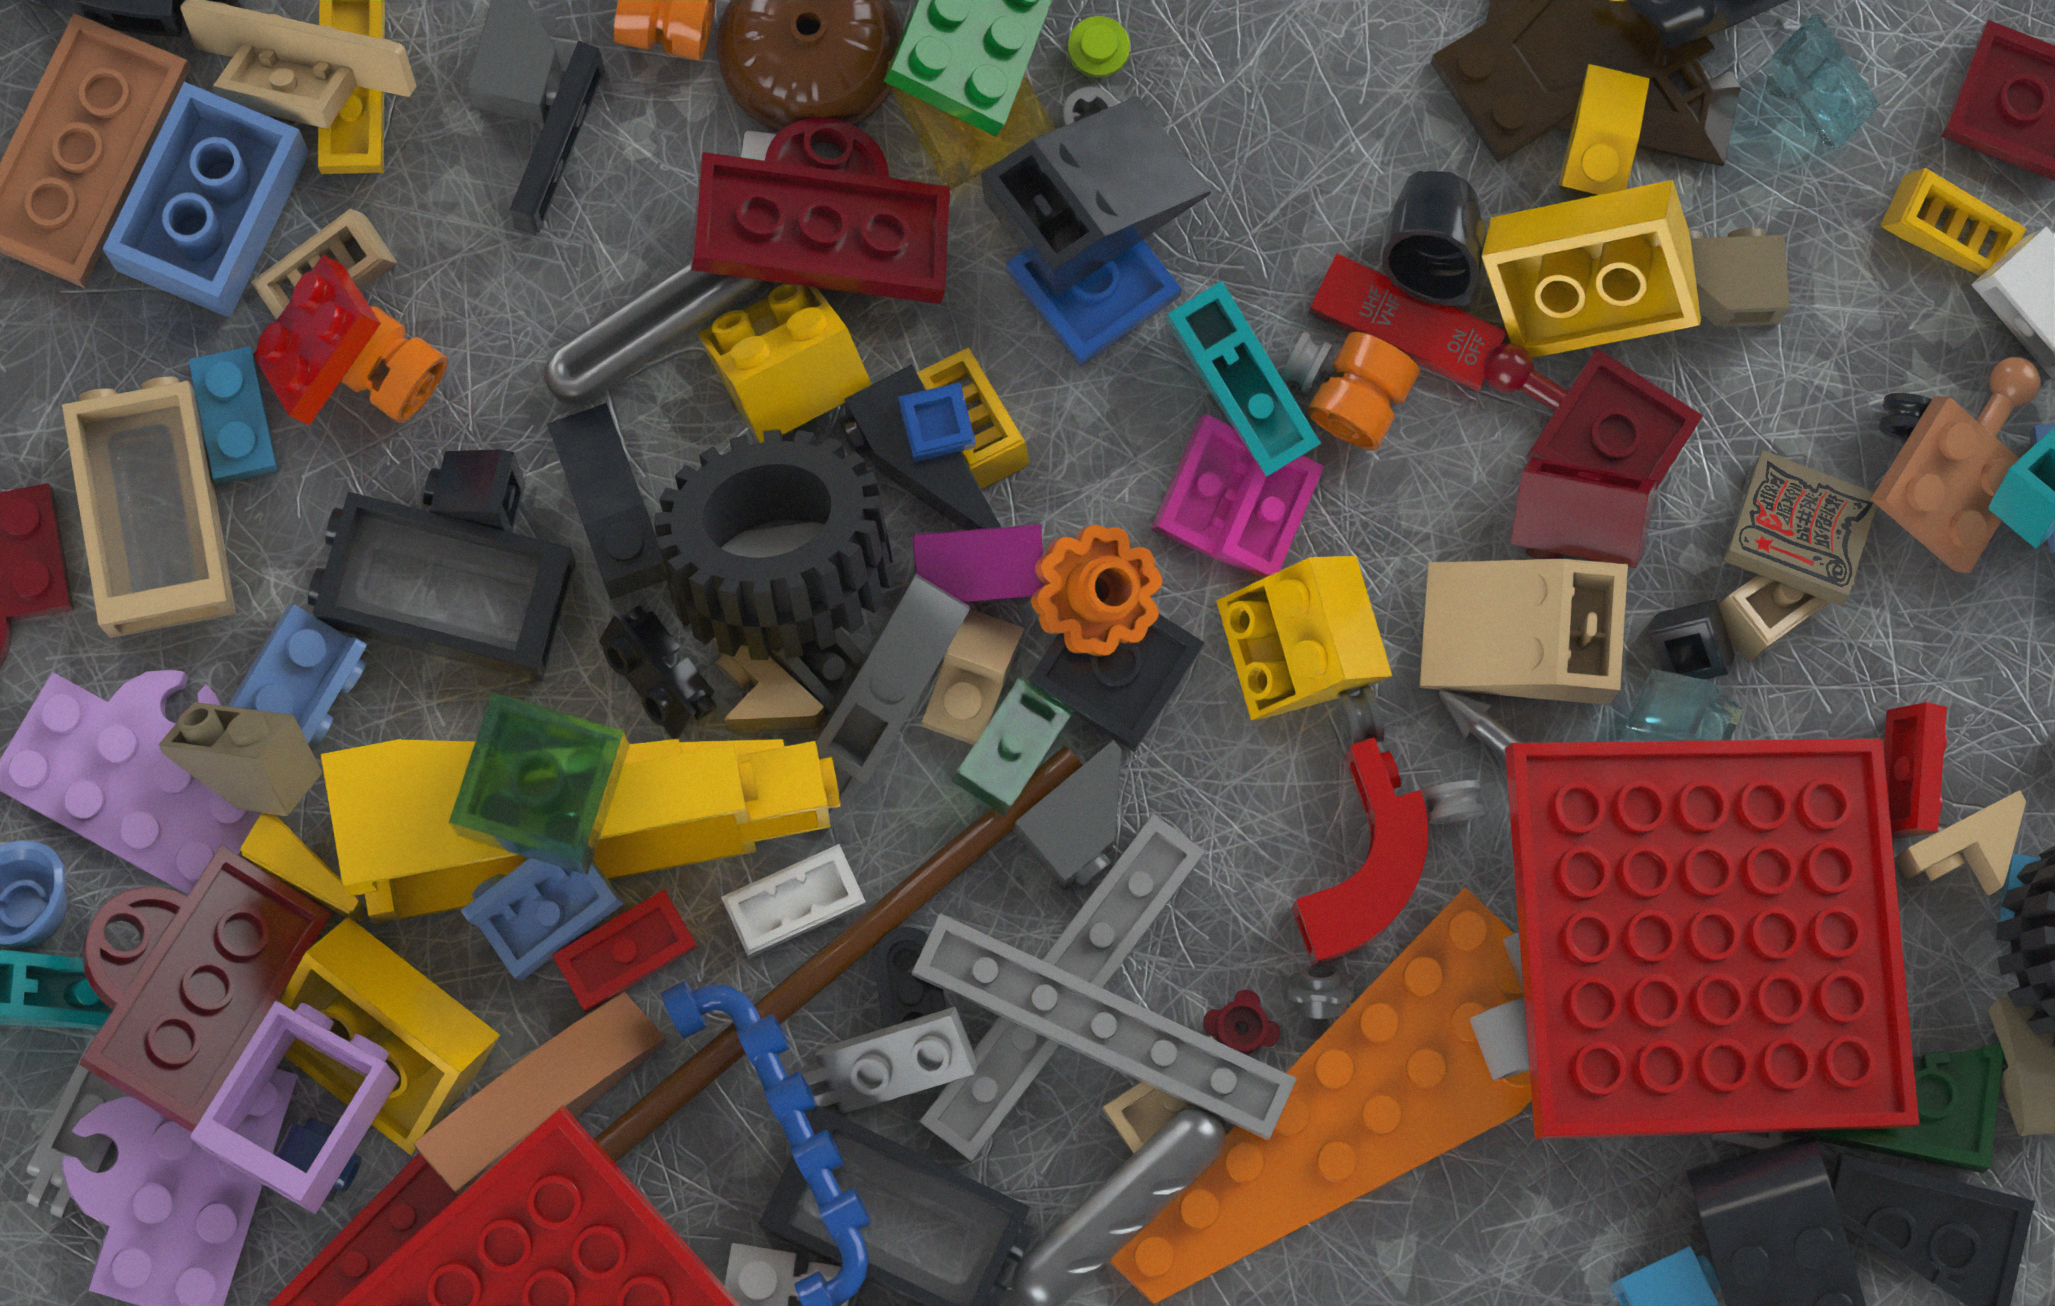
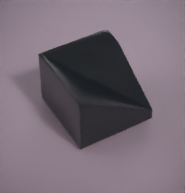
M1716 599L1658 613L1655 615L1648 630L1668 688L1729 673L1735 654Z

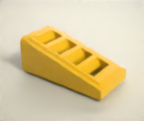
M1927 168L1907 173L1902 178L1881 222L1882 228L1899 238L1978 276L1984 274L2022 239L2027 229ZM1926 198V204L1918 218L1917 214ZM1945 207L1951 211L1940 231L1935 228V225ZM1968 218L1974 221L1963 245L1957 239ZM1991 229L1997 232V235L1985 258L1978 254L1988 230Z
M969 347L917 372L926 390L953 384L967 376L970 379L971 384L962 387L966 405L978 399L982 402V404L968 410L972 430L991 421L994 424L993 427L974 436L975 448L960 451L980 489L1025 468L1029 464L1026 443Z
M260 814L240 848L242 857L305 896L345 918L350 917L355 922H360L366 913V909L357 895L351 896L343 887L342 880L276 815Z

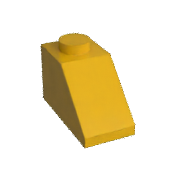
M1588 64L1558 186L1595 195L1626 189L1639 141L1650 78Z

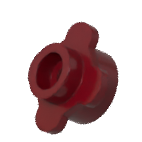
M1251 990L1237 992L1233 1002L1227 1004L1221 1010H1209L1203 1019V1028L1207 1034L1215 1036L1219 1043L1247 1056L1262 1046H1274L1280 1036L1279 1026L1277 1023L1268 1020L1265 1011L1259 1006L1260 998L1258 994ZM1243 1022L1247 1025L1248 1030L1245 1034L1236 1032L1235 1025L1237 1023Z

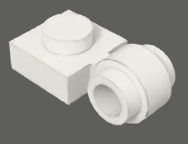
M732 1243L724 1287L741 1306H790L791 1298H796V1301L800 1302L794 1285L796 1282L818 1271L822 1273L828 1282L837 1276L841 1267L809 1262L807 1274H800V1277H795L797 1253ZM849 1299L840 1306H848Z

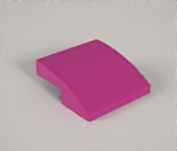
M1205 414L1197 420L1150 530L1228 565L1266 578L1280 571L1324 466L1302 455L1266 477L1234 428Z

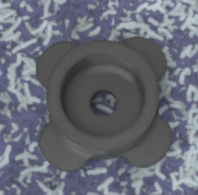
M1310 966L1290 976V984L1294 987L1287 990V998L1295 1002L1296 1012L1304 1017L1314 1019L1334 1018L1344 1014L1347 1010V1002L1352 999V992L1348 988L1354 986V977L1347 973H1340L1337 968L1332 966Z

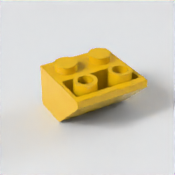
M784 283L773 289L765 299L743 310L727 312L719 316L711 326L697 333L740 416L759 443L764 442L763 431L781 430L783 435L845 403V398L872 385L847 326L816 287Z
M1357 556L1309 557L1216 600L1251 720H1260L1337 699L1338 693L1346 691L1350 695L1359 691L1361 687L1371 686L1392 677Z

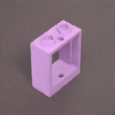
M275 1000L190 1135V1138L206 1152L316 1214L400 1078L385 1063L389 1052L373 1041L355 1033L352 1040L348 1042L332 1033L330 1029L334 1025V1021L313 1007L301 1002L297 1009L293 1011ZM295 1038L365 1077L362 1085L307 1173L236 1133Z

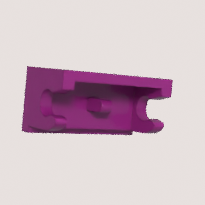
M1040 523L913 534L915 573L962 602L1032 596L1039 587L1044 585L1035 572L1036 562L1043 556Z

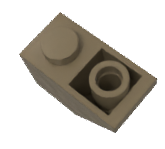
M1741 228L1729 232L1728 237L1703 238L1701 231L1689 230L1700 313L1716 327L1779 325L1790 309L1784 235H1766L1765 230L1761 228Z
M194 702L189 709L182 713L178 722L158 744L163 755L240 810L288 817L322 774L294 715Z

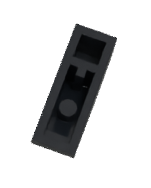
M912 364L844 399L845 413L848 419L840 422V426L853 452H856L858 455L866 452L876 470L963 530L1001 527L961 452L913 463L898 404L899 396L926 390Z
M607 403L547 423L609 599L611 600L667 580L655 532Z

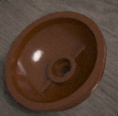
M731 0L720 23L717 54L722 78L729 93L741 109L760 124L780 132L786 126L799 120L824 117L838 119L856 126L870 117L884 103L894 87L884 82V78L902 33L897 14L889 0ZM811 19L820 25V29L817 33L806 36L797 30V26L801 21Z

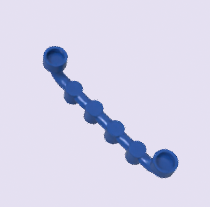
M684 980L661 992L667 1012L684 1039L708 1027L705 1014L714 1010L723 1011L733 1020L740 1043L760 1078L766 1099L791 1145V1152L795 1162L810 1186L818 1204L821 1218L842 1257V1266L837 1276L827 1282L822 1273L818 1271L794 1284L802 1306L842 1305L858 1292L866 1278L869 1258L865 1241L859 1230L870 1225L872 1222L856 1189L852 1188L842 1193L832 1173L833 1170L843 1166L844 1161L831 1134L827 1129L814 1134L805 1115V1112L817 1107L808 1083L800 1071L787 1076L778 1057L779 1054L790 1049L788 1040L774 1014L761 1019L749 998L731 986L712 984L692 990Z

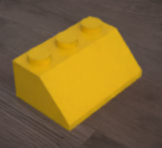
M1673 180L1490 218L1481 257L1511 343L1525 348L1532 358L1700 326L1701 316L1690 232Z
M350 917L343 920L305 952L279 1000V1003L293 1011L302 1002L323 1013L334 1021L330 1031L348 1042L357 1033L389 1052L385 1063L388 1064L400 1079L371 1125L411 1156L417 1151L413 1143L441 1122L476 1078L500 1037L499 1033ZM295 1038L285 1054L287 1059L347 1106L365 1080V1077L297 1038Z

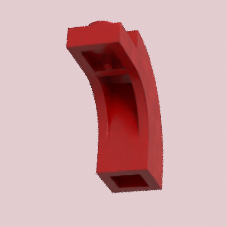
M1375 737L1350 745L1345 755L1368 821L1370 842L1366 860L1363 866L1348 880L1334 887L1298 898L1291 908L1311 966L1326 965L1356 953L1377 939L1393 923L1405 907L1423 871L1428 846V819L1421 789L1396 797L1394 789L1401 787L1396 763L1390 751L1380 753Z

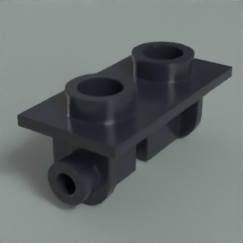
M639 605L631 609L624 616L620 611L614 614L598 641L603 647L608 664L617 674L627 678L641 697L643 708L648 717L657 725L663 726L672 739H678L693 716L699 721L717 707V704L711 698L715 691L709 686L688 657L671 668L667 666L664 660L677 653L680 646L660 622L654 611L646 613L643 607Z

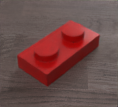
M1924 702L1889 709L1886 712L1884 760L1892 838L1901 839L1938 833L1939 816L1943 805L1941 795L1943 755L1947 745V735L1945 732L1946 706Z
M662 890L552 954V957L584 1012L588 1013L694 951L698 946L666 891Z

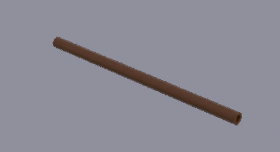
M1063 746L754 1004L760 1018L762 1019L770 1014H774L780 1025L876 946L884 935L901 925L1014 830L1015 822L1083 766L1076 755L1069 748ZM734 1022L594 1138L614 1163L618 1162L746 1054L738 1038Z

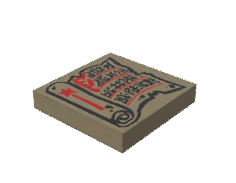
M1762 450L1756 460L1723 561L1843 607L1849 597L1877 509V505L1870 500L1875 492Z

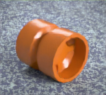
M618 0L614 23L615 44L644 50H651L658 42L663 44L666 54L701 61L706 52L711 33L716 0Z
M371 306L381 325L341 382L356 393L369 390L372 405L397 423H405L424 406L440 384L447 369L448 358L420 337L407 340L405 338L406 329L404 325L378 306Z
M1352 332L1349 333L1332 365L1338 377H1330L1328 382H1323L1307 409V413L1321 428L1346 443L1362 449L1378 450L1395 418L1390 405H1401L1404 403L1420 374V369L1408 355L1395 346L1369 334Z

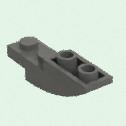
M916 573L851 673L847 686L812 739V741H816L819 759L832 757L841 807L828 809L830 828L832 830L837 826L863 784L866 785L923 693L970 610L969 605Z

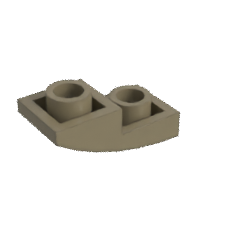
M1998 997L1988 1012L2008 1064V1068L2001 1075L2000 1085L2018 1135L2055 1133V1048L2052 1046L2055 1040V1031L2037 1035L2026 1023L2036 1013L2031 1004L2015 1008L2010 997Z

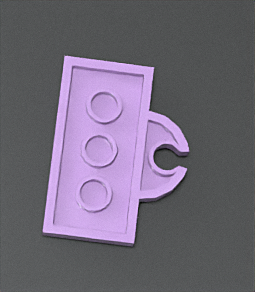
M171 669L145 672L125 682L108 702L52 672L0 759V792L189 895L220 845L242 857L240 848L261 814L260 812L235 808L163 755L158 744L176 724L167 719L165 706L172 694L185 689L189 676L182 671ZM207 684L197 693L199 703L223 706L220 698Z
M276 1068L236 1133L273 1154L298 1075ZM125 1096L98 1104L79 1119L70 1132L81 1138L92 1134H103L109 1137L116 1147V1159L113 1165L104 1172L95 1173L86 1169L77 1157L62 1156V1173L68 1194L85 1215L108 1226L87 1290L138 1306H224L263 1184L206 1152L190 1138L192 1132L134 1097Z

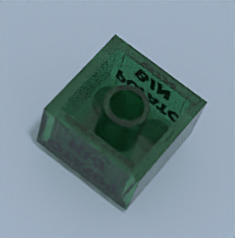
M492 692L449 824L459 837L588 875L629 749L624 731Z

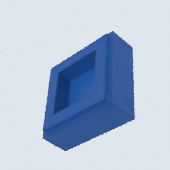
M960 382L898 397V404L913 463L975 448L976 442Z

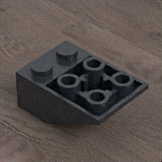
M1138 96L1036 137L981 173L985 203L1055 297H1058L1211 194L1210 189Z

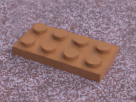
M73 13L0 161V253L85 288L103 251L105 242L191 70L186 59Z

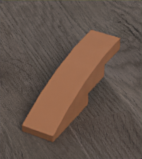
M623 992L521 1059L469 1098L413 1144L454 1194L459 1196L561 1105H564L574 1118H577L665 1044L667 1040L631 998Z

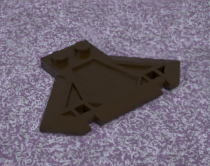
M1490 0L1485 24L1433 54L1430 62L1497 163L1553 129L1571 133L1588 64L1650 78L1637 148L1718 166H1724L1741 85L1730 69L1713 78L1701 60L1715 50L1707 36L1666 49L1657 26L1629 6V0ZM1679 74L1691 90L1683 96L1680 95L1670 80Z

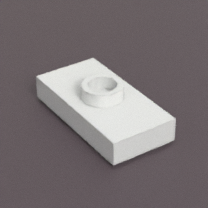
M840 844L721 897L748 958L866 906V901Z

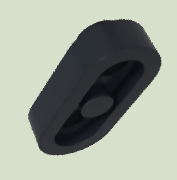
M912 927L894 929L884 935L876 947L874 966L882 1029L903 1023L907 1017L912 1015L923 1017L946 1009L943 989L913 976L912 973H901L894 966L895 958L902 952H912L919 958L929 935L919 929Z

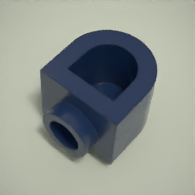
M312 1117L308 1118L304 1127L291 1123L275 1156L307 1173L334 1130V1127ZM353 1153L325 1198L326 1201L331 1203L337 1190L342 1192L348 1190L359 1171L362 1161L361 1156Z

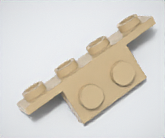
M185 0L181 5V11L194 46L202 51L233 57L213 85L215 94L261 114L328 129L356 86L410 97L416 88L406 50L400 43L392 42L385 38H374L342 31L330 26H320L288 19L276 14H266L234 7L222 2Z

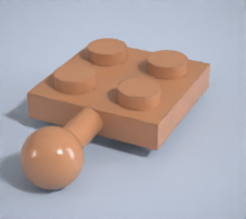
M2021 357L2006 358L1993 368L1989 379L1992 396L1977 420L1949 396H1934L1870 499L1954 572H1971L2002 521L1987 508L2009 468L2020 458L2001 443L1996 436L2014 407L2030 403L2037 396L2041 385L2040 374L2035 365Z

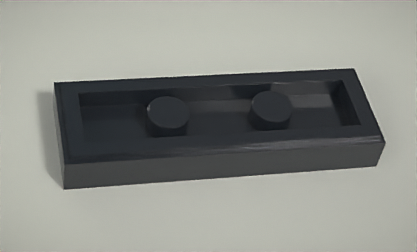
M578 41L509 209L516 229L535 236L541 230L605 72L599 48Z

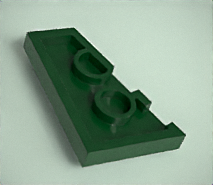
M2000 1044L1982 1046L1976 1050L1952 1053L1945 1050L1924 1053L1922 1056L1913 1057L1919 1125L1909 1128L1793 1131L1792 1136L1800 1138L1814 1136L1815 1140L1985 1173L1991 1166L2004 1057Z

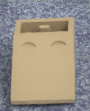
M1572 559L1429 562L1427 565L1419 688L1609 705L1619 693L1621 687L1628 564Z

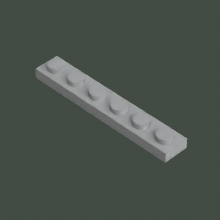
M1153 813L1042 961L1104 989L1203 858L1205 851ZM999 1016L973 1050L978 1063L974 1075L949 1082L919 1121V1125L968 1162L972 1163L1061 1044Z
M941 913L912 971V975L1188 1104L1209 1111L1217 1117L1266 1140L1270 1139L1297 1078Z

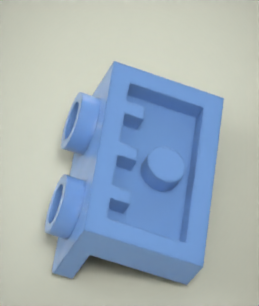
M288 604L227 706L294 715L310 749H314L322 741L331 726L333 717L327 714L338 693L347 694L359 680L366 664L360 657L367 644L356 637L345 636L297 605Z

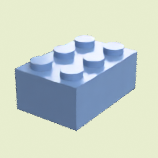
M184 82L103 247V251L115 270L222 316L231 318L310 154L300 130Z

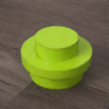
M1104 16L1089 17L1078 23L1070 34L1068 41L1069 58L1078 71L1089 77L1105 78L1114 75L1123 68L1129 57L1130 41L1128 34L1122 25L1111 18Z

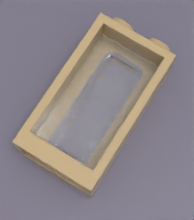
M158 377L143 382L141 390L117 394V391L114 389H95L80 394L78 396L79 401L62 404L98 625L109 638L236 614L209 457L195 390L189 380L180 382L177 377Z

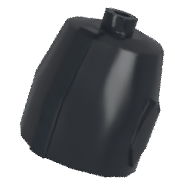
M1418 171L1408 177L1389 215L1383 248L1382 269L1394 286L1414 299L1428 304L1466 306L1472 300V295L1479 281L1482 265L1481 255L1486 239V230L1481 218L1477 193L1467 180L1451 172ZM1436 269L1466 270L1454 276L1432 274Z

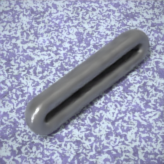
M691 259L559 347L549 357L544 368V380L549 391L557 399L570 404H581L595 398L753 292L763 283V280L691 271Z
M1199 1107L1185 1109L1174 1116L1023 1257L1013 1274V1289L1018 1298L1028 1306H1060L1066 1302L1219 1158L1225 1146V1129L1219 1117Z

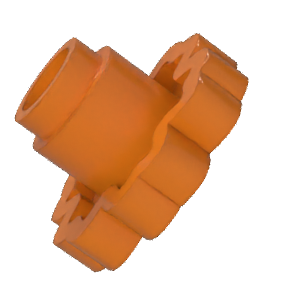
M1096 524L1083 527L1079 530L1075 539L1061 537L1053 540L1048 546L1046 554L1035 565L1036 575L1044 585L1033 593L1031 603L1036 613L1039 614L1041 628L1049 634L1064 633L1065 645L1069 651L1073 653H1089L1094 656L1110 655L1115 651L1119 642L1130 644L1141 641L1148 627L1157 620L1159 615L1158 607L1150 596L1160 589L1162 576L1159 570L1154 567L1155 561L1151 551L1144 547L1130 549L1129 537L1125 530L1115 527L1105 528ZM1096 581L1102 587L1101 599L1097 597L1095 592Z

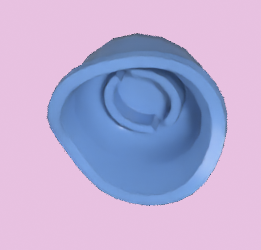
M14 841L0 845V946L28 948L39 945L56 933L65 918L68 901L63 863L52 848L39 842Z

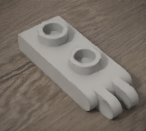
M952 1007L823 1047L815 1053L818 1062L804 1066L798 1071L802 1073L808 1085L826 1080V1086L812 1090L816 1104L821 1107L835 1104L838 1113L845 1114L974 1075L978 1063L957 1009Z
M95 1035L91 1036L27 1167V1173L36 1177L29 1191L27 1203L40 1208L54 1185L60 1189L51 1206L50 1213L62 1219L66 1217L74 1203V1200L68 1194L62 1173V1156L77 1157L86 1169L91 1172L101 1173L104 1171L115 1148L113 1141L106 1135L92 1134L81 1138L70 1131L79 1119L98 1104L125 1096L132 1097L79 1065L82 1057L95 1039Z

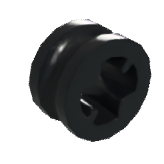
M1909 393L1886 395L1882 406L1888 411V416L1881 418L1879 422L1880 431L1891 437L1907 440L1932 399Z

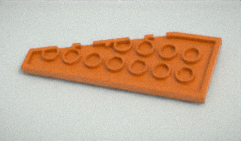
M1464 887L1352 1003L1346 1012L1286 1072V1074L1297 1078L1270 1139L1266 1140L1235 1125L1225 1135V1146L1219 1158L1109 1262L1141 1294L1155 1305L1518 1115L1532 1100L1530 1070L1493 1081L1469 1021L1470 1018L1482 1012L1524 998L1503 944L1505 937L1514 933L1476 896Z

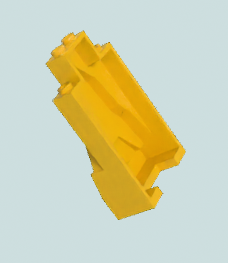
M398 739L321 754L342 885L351 896L365 894L368 916L376 925L463 909L474 900L472 893L480 884L498 874L508 875L525 862L523 858L525 853L583 843L590 855L593 848L592 858L609 881L756 853V841L830 828L828 809L841 807L832 757L819 759L816 741L784 747L783 739L680 742L679 739L602 748L492 753L486 745L483 751V742H481V745L479 744L481 759L476 767L480 752L478 750V755H474L475 749L478 748V742ZM473 758L476 759L474 765L471 764ZM619 759L622 762L621 769L618 767L620 763ZM470 767H471L470 780L468 781V784H467V786H466V784H465V779H466V776H467L466 773H468V771H469V769H470ZM476 768H477V771H476V774H475V778H474V780H473L472 774H473V772H475V770H476ZM472 780L471 790L468 797L466 798L468 786ZM608 785H609V786H611V790L609 791V793L607 794V796H605L606 793H607V789H609V788H608ZM609 795H610L611 800H610L609 805H608V798H609ZM604 798L606 799L605 806H603ZM462 804L465 806L464 813H461ZM601 807H602L603 813H602V815H601V817H600V819H599V825H598V828H597L596 822H597V820H598V818H599V816H600V810H601ZM602 825L601 831H600V834H599L598 829H599V826ZM596 837H597V842H596V846H595V849H594L593 844H594V841H595V839H596Z

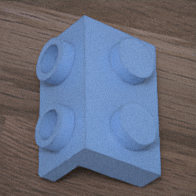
M583 843L525 853L523 855L524 863L506 876L498 874L484 881L472 893L474 900L461 910L469 923L479 926L513 978L520 981L524 980L553 958L552 954L573 943L624 904Z

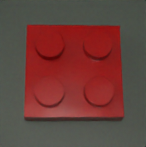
M322 255L312 271L307 272L299 279L294 288L291 301L277 321L269 324L264 329L253 357L288 415L310 425L381 323L344 266Z

